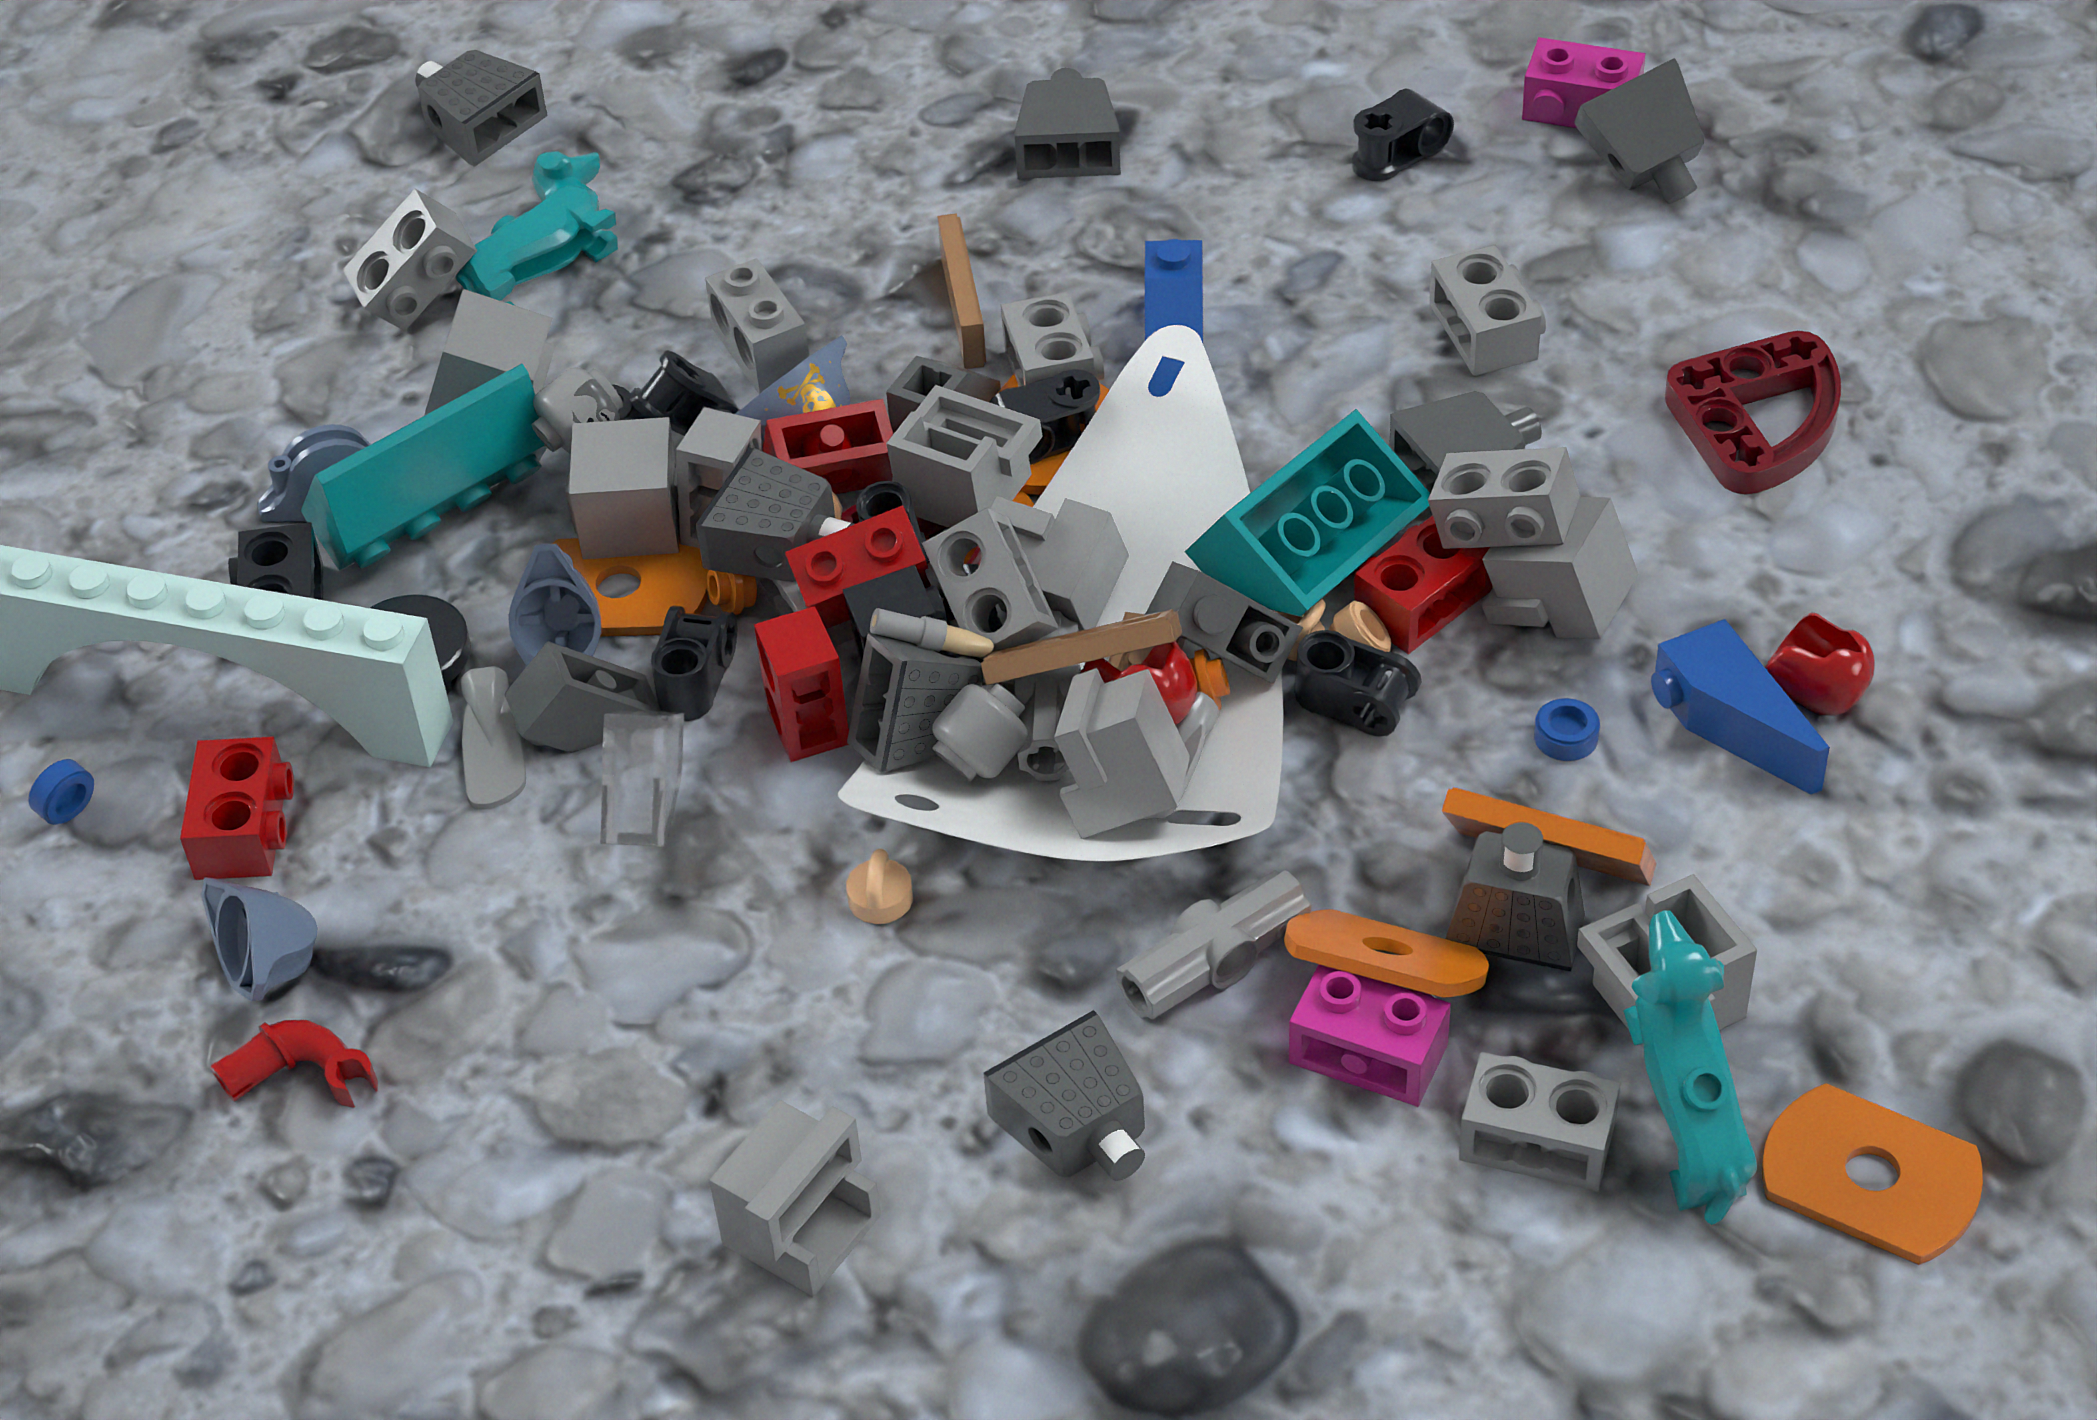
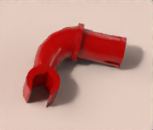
M283 1020L271 1025L264 1022L258 1026L260 1033L231 1054L226 1055L210 1066L214 1077L234 1102L273 1073L278 1072L284 1067L291 1070L296 1066L295 1063L299 1061L314 1062L325 1070V1077L335 1100L342 1106L355 1107L350 1093L345 1086L346 1079L365 1078L369 1081L372 1088L376 1092L378 1091V1079L368 1056L361 1050L348 1049L344 1042L330 1029L309 1020Z

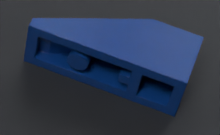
M1169 239L1164 241H1145V341L1150 335L1161 328L1182 325L1193 329L1200 336L1203 343L1202 240ZM1162 356L1148 385L1150 394L1155 397H1162L1168 394L1185 362Z
M1726 619L1658 644L1655 673L1651 676L1652 690L1659 704L1665 709L1670 708L1686 730L1811 795L1822 791L1830 750L1829 745Z

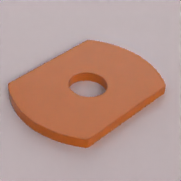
M578 538L557 539L552 543L557 544L563 552L572 558L573 567L586 579L594 593L601 614L600 637L661 635L667 611L671 606H682L685 608L686 613L700 615L708 599L707 573L709 570L703 568L700 548L679 543V553L583 559ZM615 574H630L641 581L637 590L625 597L610 598L598 592L600 583L607 577Z
M1334 909L1316 910L1293 917L1287 924L1284 937L1285 947L1294 958L1442 998L1461 996L1480 989L1486 982L1489 968L1487 958L1477 947ZM1375 950L1388 951L1398 955L1386 954Z
M1826 1083L1801 1095L1775 1120L1765 1144L1762 1160V1181L1767 1200L1920 1265L1948 1250L1970 1227L1976 1215L1981 1197L1983 1170L1981 1157L1976 1145ZM1871 1154L1880 1156L1894 1166L1898 1174V1180L1893 1186L1885 1190H1867L1856 1185L1849 1178L1845 1166L1852 1158L1859 1155Z

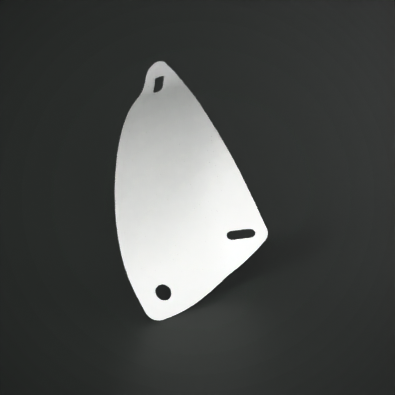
M1182 325L1167 326L1157 330L1146 339L1124 367L1069 455L1033 506V508L1053 514L1056 519L1065 498L1111 513L1129 557L1096 627L1122 621L1125 612L1145 614L1172 561L1201 572L1184 551L1223 514L1250 494L1242 460L1218 383L1201 338L1193 329ZM1162 356L1185 362L1168 394L1162 397H1155L1150 394L1148 385ZM997 604L995 606L998 611L997 616L1004 625L1007 613L1001 611ZM1185 640L1182 650L1190 659L1194 658L1195 650L1202 648ZM1208 652L1211 660L1219 658L1218 656ZM1222 659L1229 680L1230 694L1221 696L1222 707L1219 710L1218 719L1213 729L1205 735V742L1198 764L1179 802V806L1174 812L1204 811L1240 815L1241 820L1233 825L1175 824L1166 821V817L1160 819L1143 818L1081 839L1059 795L1061 788L1076 784L1070 769L1062 774L1060 780L1037 781L1032 774L1019 769L1018 752L996 777L986 779L976 775L971 782L956 772L939 756L884 772L877 770L865 759L839 790L838 797L847 805L858 810L932 831L1009 850L1070 860H1133L1181 853L1238 840L1266 830L1275 819L1283 748L1282 673L1280 671L1273 684ZM1086 662L1078 664L1080 665L1081 670L1084 668L1083 666ZM1015 679L1001 682L1002 687L1015 697ZM898 795L920 796L932 800L938 804L939 808L933 811L917 810L898 803L895 797Z

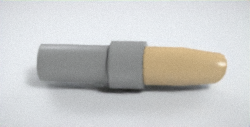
M876 608L870 622V632L872 634L914 643L920 648L935 652L943 650L959 655L985 657L992 652L994 647L993 642L986 637L966 629L949 626L943 620L926 616L917 618Z

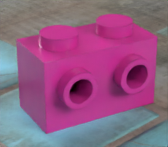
M1538 37L1524 77L1522 120L1577 128L1574 121L1580 106L1643 74L1646 53Z
M1318 964L1289 1021V1063L1419 1107L1448 1046L1451 1003L1437 999L1428 993Z

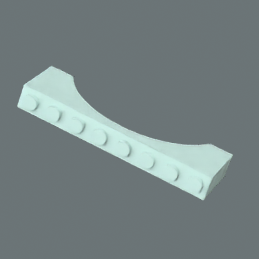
M0 545V690L31 695L48 665L53 660L69 651L86 645L111 641H148L202 651L235 662L275 680L298 693L338 722L363 746L371 757L431 767L454 722L427 618Z

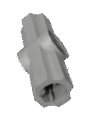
M1051 611L1059 629L1039 640L1079 631L1078 622L1067 619L1061 611ZM1078 664L1015 678V698L1025 707V710L1018 718L1028 730V739L1018 751L1019 769L1029 772L1037 781L1060 780L1062 774L1069 770L1054 736L1072 678L1081 672V667Z
M1274 870L1220 905H1217L1210 899L1201 900L1191 905L1180 915L1172 927L1169 937L1117 968V984L1122 990L1128 1006L1141 1019L1149 1017L1153 1020L1210 983L1222 989L1239 982L1253 968L1258 959L1259 952L1285 936L1287 924L1293 917L1311 913V903L1306 898L1301 883L1287 870L1281 873Z

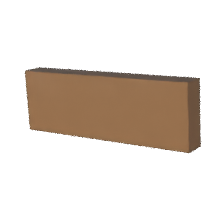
M957 213L937 216L941 261L963 365L965 369L984 367V363L987 362L984 324L961 219L957 217Z
M1173 609L996 650L984 658L981 667L986 685L1174 642L1182 634V629L1177 611L1173 612Z

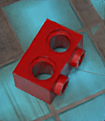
M1432 515L1419 526L1415 525L1409 528L1398 542L1378 557H1371L1360 566L1354 578V601L1364 603L1371 608L1385 625L1391 643L1409 655L1491 591L1493 585L1482 560L1490 547L1443 549Z
M813 606L754 624L767 711L790 763L849 745L847 743L849 728L840 660L816 607Z
M274 736L197 740L180 835L194 880H204L205 877L228 879L272 876L276 850L284 849L287 839L286 820L282 811L284 800H291L294 793V775L291 763L281 761Z

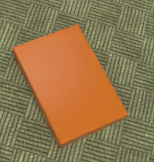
M1455 787L1447 791L1442 812L1459 834L1478 838L1479 834L1486 831L1502 834L1504 829L1511 824L1518 822L1529 823L1536 826L1542 832L1544 843L1565 846L1575 852L1577 866L1648 886L1651 885L1657 863L1643 838Z

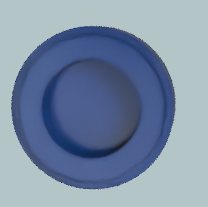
M1570 698L1552 700L1543 705L1537 712L1534 729L1535 743L1545 755L1556 760L1575 761L1585 758L1598 745L1600 731L1599 716L1590 705L1580 700Z
M72 759L57 761L47 767L33 783L28 797L29 806L49 824L58 825L68 822L81 813L89 803L94 791V778Z

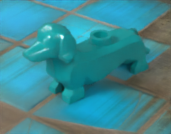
M559 151L540 154L534 166L532 182L542 202L516 218L512 215H507L499 219L492 228L491 235L474 245L477 252L455 275L456 281L465 290L502 301L512 292L515 285L554 272L572 263L579 255L580 250L586 253L595 263L618 250L617 236L612 231L601 230H608L616 225V214L608 209L599 210L598 195L586 186L599 173V154L594 152L575 157L566 156ZM511 301L505 302L514 305Z
M1663 910L1652 917L1649 925L1651 971L1639 976L1632 982L1631 987L1639 997L1635 1001L1634 1006L1624 1009L1623 1012L1634 1046L1644 1044L1646 1071L1678 1149L1679 1169L1668 1172L1679 1211H1684L1706 1205L1704 1218L1706 1222L1713 1225L1724 1218L1735 1199L1747 1195L1746 1186L1757 1171V1162L1742 1119L1721 1034L1708 998L1712 992L1724 988V965L1721 961L1716 960V958H1710L1702 945L1695 944L1671 911Z

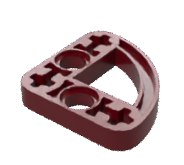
M1791 331L1674 364L1668 370L1665 402L1718 482L1731 492L1748 495L1771 489L1792 479L1809 467L1820 456L1829 443L1835 429L1841 396V378L1836 360L1823 339L1811 332ZM1748 369L1759 373L1761 376L1753 379L1740 378L1735 376L1732 371ZM1810 387L1813 407L1808 417L1793 434L1771 447L1742 405ZM1711 421L1726 422L1733 429L1725 432L1712 431L1706 428L1704 424ZM1739 450L1738 459L1740 461L1735 462L1736 452Z

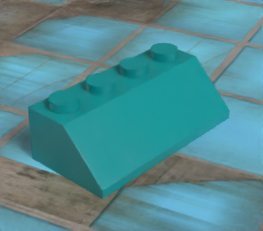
M523 363L315 474L301 512L307 522L312 523L314 533L339 571L355 562L359 568L372 565L391 551L388 545L406 534H408L411 540L418 539L441 524L440 515L457 506L462 512L469 511L492 495L489 488L507 478L512 485L517 484L536 473L542 467L539 461L547 447L539 439L531 425L538 419L533 405L535 391L530 375Z
M1355 409L1223 514L1184 552L1202 573L1268 609L1301 616L1429 507L1428 499L1430 492L1360 412Z

